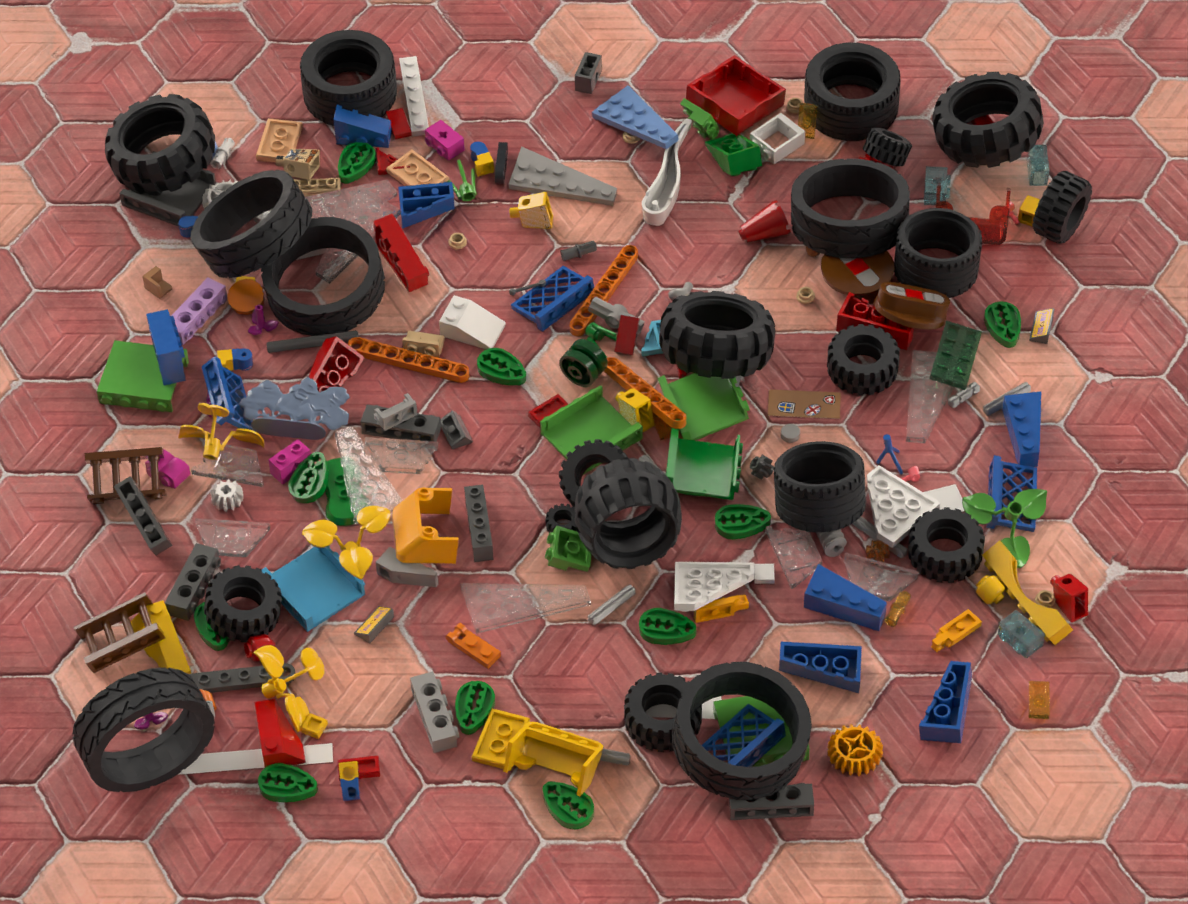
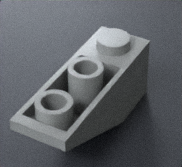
M389 547L376 561L377 574L392 583L428 587L438 586V576L434 569L420 563L400 562L396 558V550L392 547Z

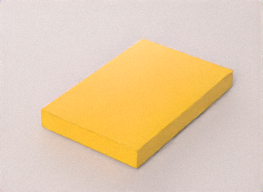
M492 708L472 754V761L504 769L509 741L526 723L530 722V718Z

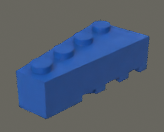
M1041 391L1004 396L1002 411L1017 464L1038 467Z
M820 564L817 565L804 594V608L876 631L880 630L886 616V601Z

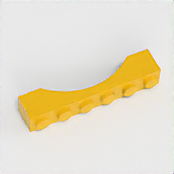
M998 541L982 554L986 560L983 564L990 572L993 570L996 572L997 575L995 577L1008 587L1006 590L1007 594L1012 600L1016 598L1019 601L1017 606L1024 614L1026 612L1029 613L1031 617L1028 620L1035 628L1037 626L1041 628L1040 635L1046 642L1050 640L1056 645L1073 631L1056 609L1038 605L1025 596L1018 581L1017 560L1001 541Z

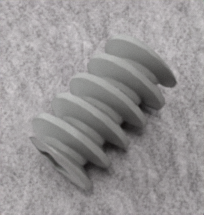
M841 529L816 533L825 554L829 557L841 554L847 544Z

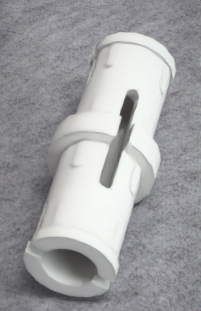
M225 138L222 145L217 148L216 154L210 162L213 168H221L222 163L228 159L230 151L235 145L233 139Z

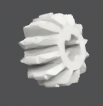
M229 479L226 482L220 480L219 484H214L210 493L213 506H216L218 510L224 509L225 512L228 509L234 511L235 507H240L244 499L241 485H238L236 481L231 482Z

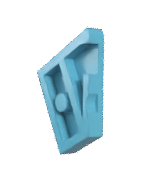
M661 320L651 321L644 347L641 349L642 357L663 353L659 344Z

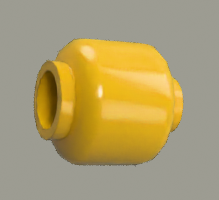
M993 575L984 576L976 584V594L986 604H992L993 602L998 604L1005 597L1003 595L1005 586Z

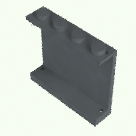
M202 169L200 171L201 176L192 183L188 181L181 185V189L173 192L169 190L163 191L161 195H149L145 191L139 194L132 190L122 189L119 193L121 204L127 208L179 226V220L182 217L193 216L202 205L205 189H209L210 185L216 184L215 174Z

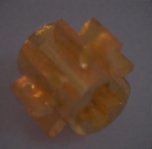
M872 540L871 546L866 545V559H870L873 564L884 563V559L890 557L889 545H885L881 540Z

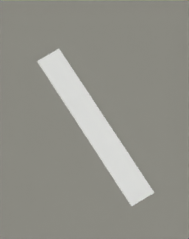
M332 743L303 746L306 763L297 765L333 762ZM262 749L201 754L196 761L177 775L265 768Z

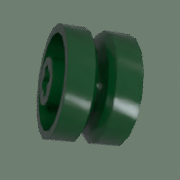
M578 339L560 358L559 366L563 374L572 383L581 387H590L606 369L608 360L596 344L589 340Z

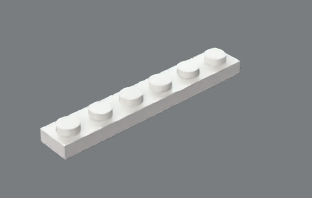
M417 56L399 58L412 136L425 135V129L429 125Z

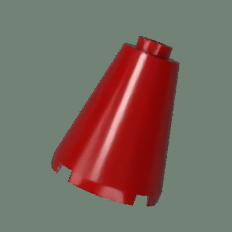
M777 200L772 201L740 226L741 230L738 232L742 241L746 240L748 243L791 233L790 229H786V225L789 224L781 206H776Z

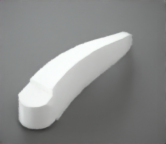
M685 119L675 132L678 134L679 140L668 149H665L659 174L642 200L643 218L650 225H662L677 200L681 178L678 151L692 126V120Z

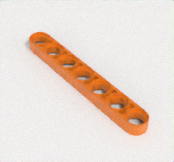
M626 245L622 248L572 318L569 325L570 333L573 336L584 335L587 326L596 319L597 315L588 311L594 297L608 302L638 259V249L634 245ZM627 252H633V253H634L633 256H627V255H625V254H626ZM624 264L626 267L618 268L617 265ZM610 276L617 277L616 280H609L608 278ZM602 288H607L609 291L603 293L599 290ZM583 313H590L591 316H589V317H584V316H582V314H583ZM575 325H581L583 328L577 330L573 327Z
M354 337L348 341L350 347L354 344H360L361 347L354 350L369 360L458 383L466 382L470 377L469 367L461 363L360 337ZM374 348L379 350L376 353L369 352L371 349ZM389 353L396 354V356L392 358H389L386 355ZM408 357L414 359L411 362L404 361V359ZM424 362L431 363V365L427 367H424L421 364ZM445 366L448 367V370L440 371L439 368ZM459 371L466 372V374L462 376H459L456 373Z
M615 357L607 358L608 366L604 372L626 391L634 388L640 393L648 392L642 394L651 400L652 412L670 427L681 429L686 426V414L619 359Z

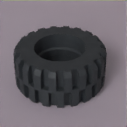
M1061 171L1057 176H1054L1047 189L1043 192V196L1035 210L1032 224L1036 234L1057 244L1065 243L1075 233V230L1079 227L1081 220L1085 216L1084 214L1088 209L1092 195V186L1089 181L1068 171Z
M858 324L856 327L852 325L847 327V330L839 331L838 335L836 334L832 338L828 346L827 372L835 385L838 384L840 389L847 390V393H858L859 396H863V394H868V396L874 395V392L880 393L884 391V388H889L892 382L896 380L899 368L900 350L896 340L892 339L893 336L888 332L885 333L884 329L880 327L878 329L874 328V325L864 326V324ZM865 355L876 359L877 362L866 365L857 364L851 361L850 358Z
M595 439L594 443L588 440L584 441L583 446L576 445L574 447L576 450L573 453L569 451L566 454L568 459L567 461L563 460L561 463L563 470L559 471V478L561 479L559 484L564 496L572 506L575 507V499L579 486H581L582 476L590 466L597 463L609 464L617 459L629 460L620 447L614 446L612 442L607 440L603 443L601 439Z
M944 507V509L935 508L932 512L927 511L923 513L912 524L909 533L908 556L912 566L917 568V572L921 575L925 574L927 579H935L940 583L943 581L954 583V580L962 581L965 579V576L970 577L974 574V571L978 570L980 562H982L985 543L983 529L975 518L971 519L970 514L962 513L961 510L956 508L955 510H951L950 507ZM938 539H950L959 543L962 548L955 551H941L930 543Z
M238 565L233 566V569L226 568L222 573H217L214 579H211L208 583L204 605L205 619L209 625L211 624V628L215 632L218 631L219 635L224 638L225 636L229 637L231 641L241 640V642H247L249 637L262 634L268 635V631H273L279 621L282 601L281 589L278 587L275 579L271 580V575L267 572L263 573L257 567L253 569L251 566L245 565V567H240ZM236 597H246L254 600L259 606L252 610H239L230 606L227 601Z
M660 672L654 676L651 674L647 675L644 680L639 679L635 682V686L632 685L624 700V720L629 736L633 740L636 739L638 745H645L646 749L651 751L653 749H657L658 752H664V750L674 751L672 730L675 717L669 720H657L648 716L645 712L649 708L660 704L678 708L681 695L690 681L685 682L684 677H676L673 673L664 675ZM702 704L690 716L694 735L699 733L700 725L702 724Z

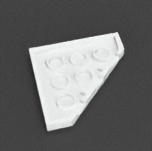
M879 465L867 474L866 482L877 539L892 548L909 535L912 524L915 523L919 516H922L927 511L932 512L933 509L940 508L938 501Z
M675 562L674 610L682 612L695 611L753 581L754 563Z

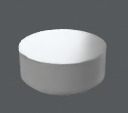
M786 424L781 428V438L785 442L793 443L799 439L800 429L798 426Z

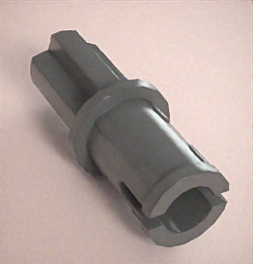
M595 241L581 245L575 244L574 247L560 250L563 261L576 257L581 258L582 255L596 251L597 245Z

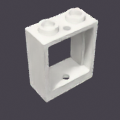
M779 113L750 133V140L760 146L761 155L766 160L776 164L805 144V131L785 115ZM779 131L789 140L773 149L764 140Z

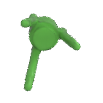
M457 160L463 183L460 185L459 190L453 184V190L457 194L458 199L471 201L477 195L475 169H471V184L467 183L461 161Z

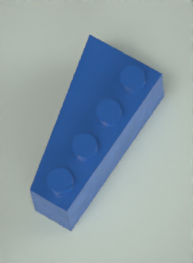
M168 309L146 314L163 385L186 381L182 358L185 355L174 316H170Z
M781 642L779 671L859 693L862 646Z
M950 661L941 679V684L938 690L935 691L934 699L931 705L928 706L924 719L919 724L920 740L950 743L962 742L972 681L971 662Z

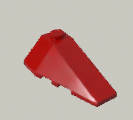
M337 336L326 338L317 353L309 378L317 383V390L319 392L327 390L329 387H341L348 378L358 371L365 357Z
M268 699L254 702L264 767L266 768L276 763L287 765L306 763L303 744L276 700Z

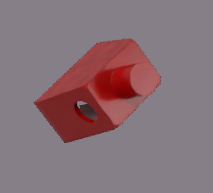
M1067 574L1063 577L1059 575L1053 576L1050 584L1053 586L1055 603L1069 621L1073 623L1087 616L1088 587L1072 574Z

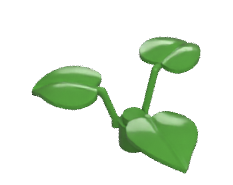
M1028 489L1021 491L1009 503L1007 508L1003 507L998 511H994L996 503L988 494L976 493L963 497L962 505L964 511L971 515V519L975 518L979 524H988L992 520V515L1004 513L1005 517L1012 521L1010 538H1004L1001 542L1017 560V568H1022L1026 564L1030 555V546L1025 537L1017 536L1014 538L1016 523L1021 514L1030 520L1038 519L1044 514L1047 490Z

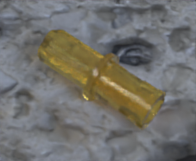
M907 591L900 592L896 601L891 604V610L885 618L887 625L895 627L900 616L906 612L905 607L911 598V594Z

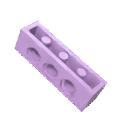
M207 277L171 315L174 316L182 345L193 337L194 333L204 325L210 316L214 315L221 304L226 302L227 292L225 285Z

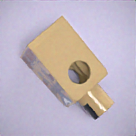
M290 149L286 156L277 155L276 166L284 167V171L291 175V177L310 180L320 167V150Z

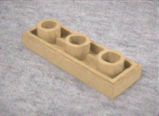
M340 178L294 179L305 197L341 195Z

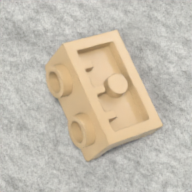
M408 331L407 336L402 340L403 349L440 357L445 337L443 335Z

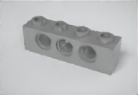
M433 671L411 677V691L433 753L457 747V738H460L457 726L453 727L452 725L454 719L451 710L447 711L446 706H448L446 695L440 692L442 690L440 679L435 678Z

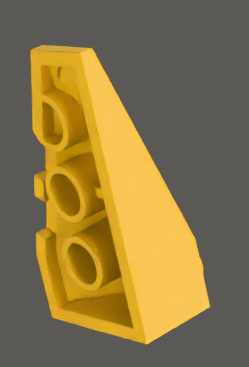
M164 601L147 605L152 624H158L164 632L165 639L145 648L146 654L152 657L160 668H173L191 674ZM140 612L131 621L134 633L145 628Z

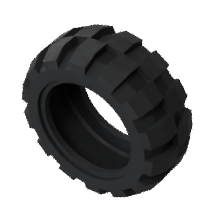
M987 72L986 75L980 76L974 74L965 77V80L960 83L956 81L947 87L946 93H941L932 115L935 137L940 149L958 164L964 162L967 167L978 168L979 165H987L988 168L1000 166L1002 162L1009 161L1011 163L1021 158L1023 152H1029L1035 146L1044 124L1040 97L1037 95L1036 90L1026 80H1021L1017 75L1011 73L1001 75L999 72ZM984 115H1009L1003 120L992 124H967Z
M169 94L167 97L155 95L148 97L147 101L141 103L138 101L132 104L127 112L124 114L120 113L115 118L113 127L108 129L105 139L106 159L115 177L128 189L139 194L145 191L149 195H161L163 191L169 190L173 192L181 189V185L188 181L192 183L201 176L200 171L203 168L207 169L212 161V154L215 150V134L206 113L189 98H183L176 94ZM181 135L172 145L159 152L140 154L148 144L161 137Z
M724 291L690 292L687 296L681 295L675 298L663 312L659 344L665 358L671 364H677L678 369L687 373L693 372L698 374V376L707 378L721 377V379H734L735 376L746 377L754 374L756 370H761L771 358L776 332L775 323L769 310H765L764 305L756 300L751 301L746 296L727 294Z

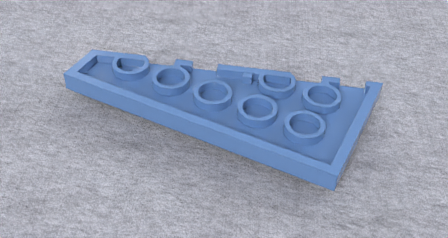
M629 85L591 112L594 119L664 149H668L679 140L678 134Z

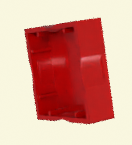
M734 55L718 65L713 71L689 83L686 90V99L711 114L715 122L737 136L782 107L785 101L786 89L769 77L760 74L752 66Z

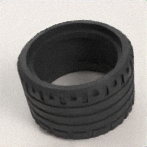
M929 208L907 216L901 222L897 231L894 257V272L897 280L901 284L938 291L948 298L963 294L975 284L978 277L982 249L981 231L970 218L950 209ZM927 248L948 250L958 256L938 259L925 256L917 251Z
M808 442L785 451L775 462L774 488L776 512L780 519L789 526L807 532H831L851 525L865 511L864 461L851 448L834 442Z

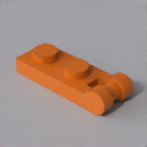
M458 623L455 626V630L445 636L450 644L487 669L501 657V651L469 631L462 623Z

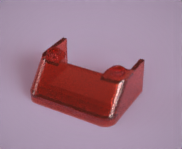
M937 182L935 208L953 210L950 202L940 201L941 182ZM1006 188L1005 205L994 206L990 210L989 219L968 217L981 231L982 244L1000 245L1006 240L1010 188Z

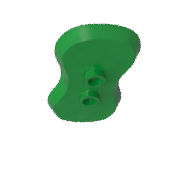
M348 458L328 460L329 477L325 489L327 497L326 517L329 521L339 526L358 523L357 515L359 511L370 506L369 501L364 497L359 488L360 468L354 461Z

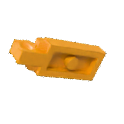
M736 595L714 600L694 611L695 622L699 623L733 616L734 612L749 608L746 595Z
M967 609L939 629L935 636L936 638L932 640L931 648L938 652L945 646L949 648L981 627L982 621Z

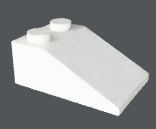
M455 295L439 321L440 335L483 349H490L495 346L506 325L505 321L475 302Z

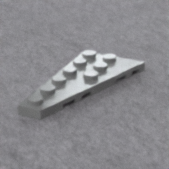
M522 146L508 184L511 190L536 194L547 192L548 196L611 206L614 205L617 195L616 187Z

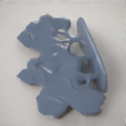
M309 377L303 379L301 384H295L290 387L287 394H283L280 388L273 382L265 380L257 387L249 390L247 397L242 398L238 405L244 409L243 416L248 420H253L251 422L252 428L261 434L319 440L325 437L326 432L318 424H325L330 430L334 431L342 425L346 426L348 424L349 414L340 408V405L346 403L350 396L343 387H329L327 390L319 392L317 390V383ZM268 407L272 411V416L266 414L264 408ZM284 414L290 416L291 420L277 419L276 417ZM320 416V420L315 421L316 417ZM308 419L309 422L297 420Z

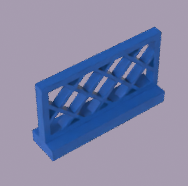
M562 266L545 279L546 286L555 284V287H534L512 303L511 309L537 324L539 330L544 331L590 295L594 289L592 277L587 275L584 278L569 268ZM563 273L568 275V277L558 278ZM571 282H578L575 285H571ZM559 283H568V286H559V287H558V284H559ZM566 291L562 295H558V292ZM555 292V296H545V293ZM535 294H542V297L532 298ZM553 301L549 305H545V302ZM542 302L541 306H532V303ZM522 304H529V307H520V306H521Z
M214 356L202 366L211 405L222 406L229 411L227 417L217 416L216 423L223 425L225 422H228L237 428L255 431L251 426L253 420L246 419L243 416L244 409L238 405L242 398H246L241 377L222 367L220 358Z
M993 456L989 466L988 495L996 503L994 511H998L1003 507L1007 508L1002 502L1004 498L1007 497L1012 502L1014 497L1011 494L1021 492V488L1027 486L1029 489H1037L1036 467L1001 461V456ZM1003 468L1010 469L1013 474L1008 476L1003 471ZM1022 473H1032V477L1027 480ZM1018 477L1023 483L1017 485L1012 479ZM1007 482L1013 489L1007 491L1003 484ZM1004 513L992 515V520L987 524L986 528L994 529L996 525L1012 528V521L1001 519V515ZM1021 514L1015 529L1034 532L1036 519H1028L1030 524H1025L1020 520L1024 517Z
M747 704L705 741L702 746L707 751H713V756L721 761L728 760V763L731 765L751 767L786 736L784 722L779 718L774 720L752 705ZM749 712L755 715V719H743ZM756 724V730L744 731V725ZM758 724H769L766 729H758ZM733 726H741V731L730 732L729 729ZM756 735L753 741H744V736ZM742 737V742L730 743V738ZM727 738V744L715 745L718 739ZM742 748L738 754H730V749ZM728 749V755L716 756V750Z

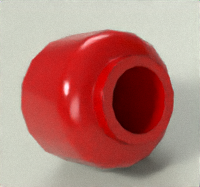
M266 634L249 637L244 644L246 657L250 658L253 662L260 661L254 654V651L266 645L275 647L274 641Z

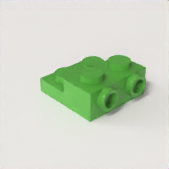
M684 98L680 104L684 109L683 112L688 116L687 119L692 120V126L698 130L697 134L704 139L706 137L710 140L715 139L720 128L711 114Z
M556 526L547 537V543L550 544V548H547L545 553L548 566L565 571L568 567L587 572L590 568L591 553L584 546L578 532Z

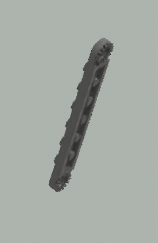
M284 663L282 668L284 672L285 670L289 671L290 675L280 676L279 679L284 680L294 675L295 668L291 664ZM263 666L189 674L199 689L210 693L262 687L264 683H267L272 678Z

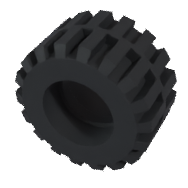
M871 128L863 146V150L869 156L892 166H904L912 148V144L906 138L883 128Z

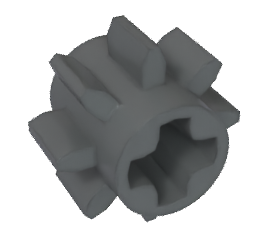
M763 454L761 457L756 456L750 463V469L753 470L751 474L761 480L763 476L768 478L774 470V466L771 464L773 460Z

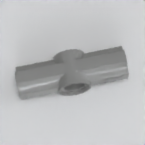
M594 297L588 309L589 312L605 319L606 324L615 329L619 328L621 315L635 317L629 314L623 305L615 304L613 306L598 297ZM641 319L639 321L637 335L640 334L645 323V321Z

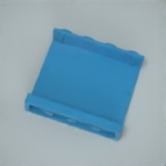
M330 546L324 548L313 547L274 573H271L266 567L262 569L263 573L267 572L271 575V580H276L282 593L281 604L307 632L365 595L363 579H358L348 573L340 564V555L337 552H333Z

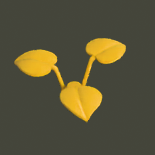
M199 403L198 410L203 414L213 415L211 433L204 431L203 428L198 426L182 425L178 438H205L203 457L209 460H218L219 452L224 451V447L231 437L240 441L258 444L263 448L265 445L264 439L259 433L242 428L231 431L221 445L220 440L214 438L217 416L227 417L229 411L222 406L209 405L207 403Z
M367 506L361 509L357 515V522L362 527L360 528L356 543L349 541L343 545L339 537L335 535L338 530L337 525L328 520H318L310 523L303 529L302 535L312 546L318 548L331 545L333 539H335L342 551L339 556L341 566L348 573L362 580L373 561V555L370 550L361 547L363 531L366 529L369 533H378L383 530L390 520V510L379 506Z
M271 645L260 647L254 651V654L260 659L263 667L272 677L267 683L262 685V693L267 699L275 696L277 699L286 697L285 706L298 733L301 731L300 727L309 715V710L301 697L295 698L294 694L283 693L286 689V683L307 671L312 680H319L324 675V664L315 650L305 648L300 656L305 669L284 680L279 679L284 672L282 668L284 665L282 654L276 647Z

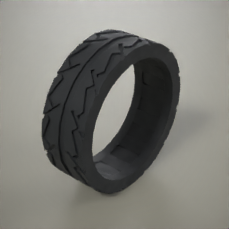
M847 158L845 160L836 159L819 163L817 166L814 165L802 172L792 185L791 225L793 226L791 228L795 237L800 242L802 241L803 245L828 256L861 258L883 253V251L896 246L898 227L909 216V186L901 174H898L897 171L889 166L878 162ZM860 196L877 200L890 209L868 219L840 220L821 215L812 210L811 207L816 203L833 197Z
M283 170L263 171L235 183L213 199L196 219L190 238L192 244L214 274L223 278L241 277L267 266L287 252L308 228L313 209L291 175ZM271 210L266 217L252 228L231 238L250 220Z
M311 218L308 228L299 237V240L282 256L261 268L264 289L270 309L275 317L287 328L309 336L347 332L357 327L358 324H362L371 317L377 309V305L381 302L385 291V281H383L385 276L377 244L372 236L360 225L342 218ZM326 248L343 249L355 253L368 264V272L360 286L347 297L326 305L301 304L289 299L278 289L280 279L289 265L300 256L311 251Z
M726 662L711 666L700 672L701 675H696L687 684L681 695L672 730L674 753L681 768L700 787L725 798L735 800L759 799L783 789L782 786H786L799 771L810 740L812 723L804 696L782 674L766 666L764 668L760 664L750 662H731L729 664ZM724 695L752 697L772 707L783 718L792 737V747L783 757L770 764L759 767L731 765L708 753L699 743L693 733L690 716L701 704L712 698Z
M151 668L118 679L105 687L106 689L101 690L81 710L82 713L78 715L72 733L74 735L72 737L74 746L96 785L107 791L134 792L163 783L181 773L183 769H186L196 761L213 737L215 728L213 724H215L207 702L189 674L173 668ZM163 709H183L178 719L165 732L150 742L125 751H104L108 743L118 732L138 718Z

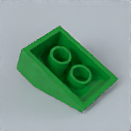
M732 133L705 142V146L721 169L730 176H738L741 172L753 171L757 169L756 167L763 166L760 146L740 134L736 136Z

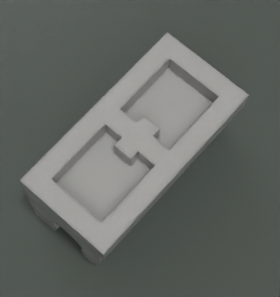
M408 393L404 394L406 399H403V402L382 412L379 408L374 409V418L384 431L417 415L416 402Z

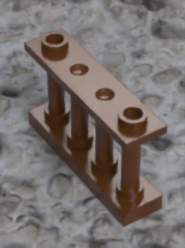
M155 447L85 453V461L92 466L94 494L87 495L89 502H92V504H103L106 500L121 499L114 488L116 484L120 483L119 464H121V461H129L131 463L132 479L140 489L139 463L141 462L140 460L148 459L151 466L152 490H142L143 496L150 497L151 500L162 499V496H167L166 490L160 489L158 461H160V458H164L163 448ZM110 462V465H112L113 493L102 494L100 466L102 463Z
M146 592L74 627L75 632L82 640L86 638L91 654L84 657V660L93 673L165 639L164 632L158 624H152L146 606L153 604ZM140 612L145 628L134 633L129 617ZM122 621L127 637L116 642L111 626ZM104 630L109 646L98 651L93 634Z

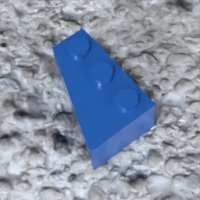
M341 105L336 106L334 115L336 144L349 145L355 142L368 143L372 147L389 148L392 134L391 120L371 114L365 116L359 114L358 110L353 109L349 111L342 109Z
M452 182L398 187L402 229L455 209Z

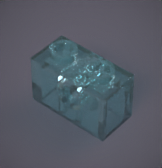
M1035 145L1027 152L1030 186H1048L1050 170L1046 145Z
M926 166L924 205L946 206V199H950V188H947V186H950L951 175H947L948 167Z
M1017 610L999 622L998 635L1000 639L1011 645L1018 654H1021L1026 659L1043 646L1045 633Z

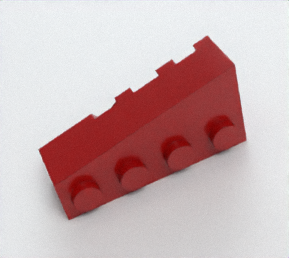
M393 213L373 221L375 243L378 250L407 291L410 293L428 285L429 271L426 266H423Z
M851 292L848 293L837 314V332L843 329L847 330V327L852 325L854 327L858 326V324H864V326L874 325V328L878 329L880 327L884 329L885 333L888 332L893 336L892 339L896 340L899 349L903 350L908 349L913 339L914 328L887 319L874 306L870 305L868 300L864 298L859 300Z

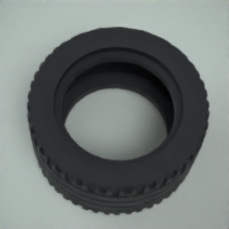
M360 30L335 31L316 39L307 47L301 57L300 75L305 105L315 118L325 124L334 126V115L337 105H341L342 109L349 111L353 109L358 110L359 114L365 116L371 114L381 118L386 114V111L392 108L397 96L394 55L390 47L381 38ZM343 72H362L372 76L365 82L351 86H339L326 82L328 78Z
M846 42L835 44L817 53L809 62L805 73L804 110L809 122L821 133L844 141L866 140L871 128L887 130L894 123L899 108L901 78L896 62L881 49L863 43ZM855 84L873 90L875 94L862 99H847L836 96L829 90L840 85Z

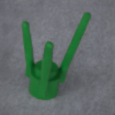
M594 322L590 323L585 331V334L588 336L587 340L597 346L598 344L595 341L602 340L604 336L614 341L617 339L615 332L601 327Z

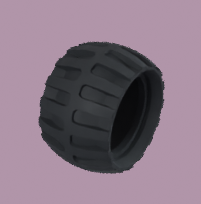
M629 458V460L617 459L613 460L612 463L597 467L592 474H588L585 477L582 486H579L575 499L574 517L581 541L598 561L603 564L606 563L612 568L635 569V567L652 564L658 558L664 557L667 551L674 547L681 530L682 512L679 496L669 478L648 461L643 462L636 458ZM651 506L641 515L629 520L619 522L605 521L614 513L629 507Z

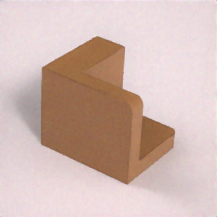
M157 266L143 275L145 289L157 298H162L172 290V286L163 280L161 269Z

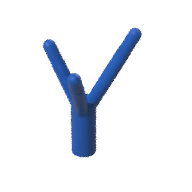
M886 434L883 436L885 449L876 463L879 464L886 453H890L899 473L902 475L903 471L894 452L899 453L900 451L892 446L891 436Z

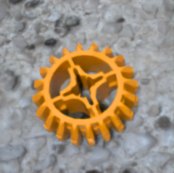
M851 723L849 728L843 725L841 730L836 729L835 734L831 735L827 746V755L830 757V762L834 764L835 769L841 768L842 774L848 771L850 776L853 773H857L860 776L861 772L867 775L869 770L874 771L876 765L880 764L881 757L883 756V745L880 742V736H876L875 730L869 732L868 726L863 729L860 724L854 727Z

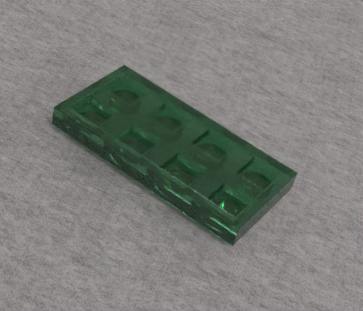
M946 320L929 379L966 390L982 331Z

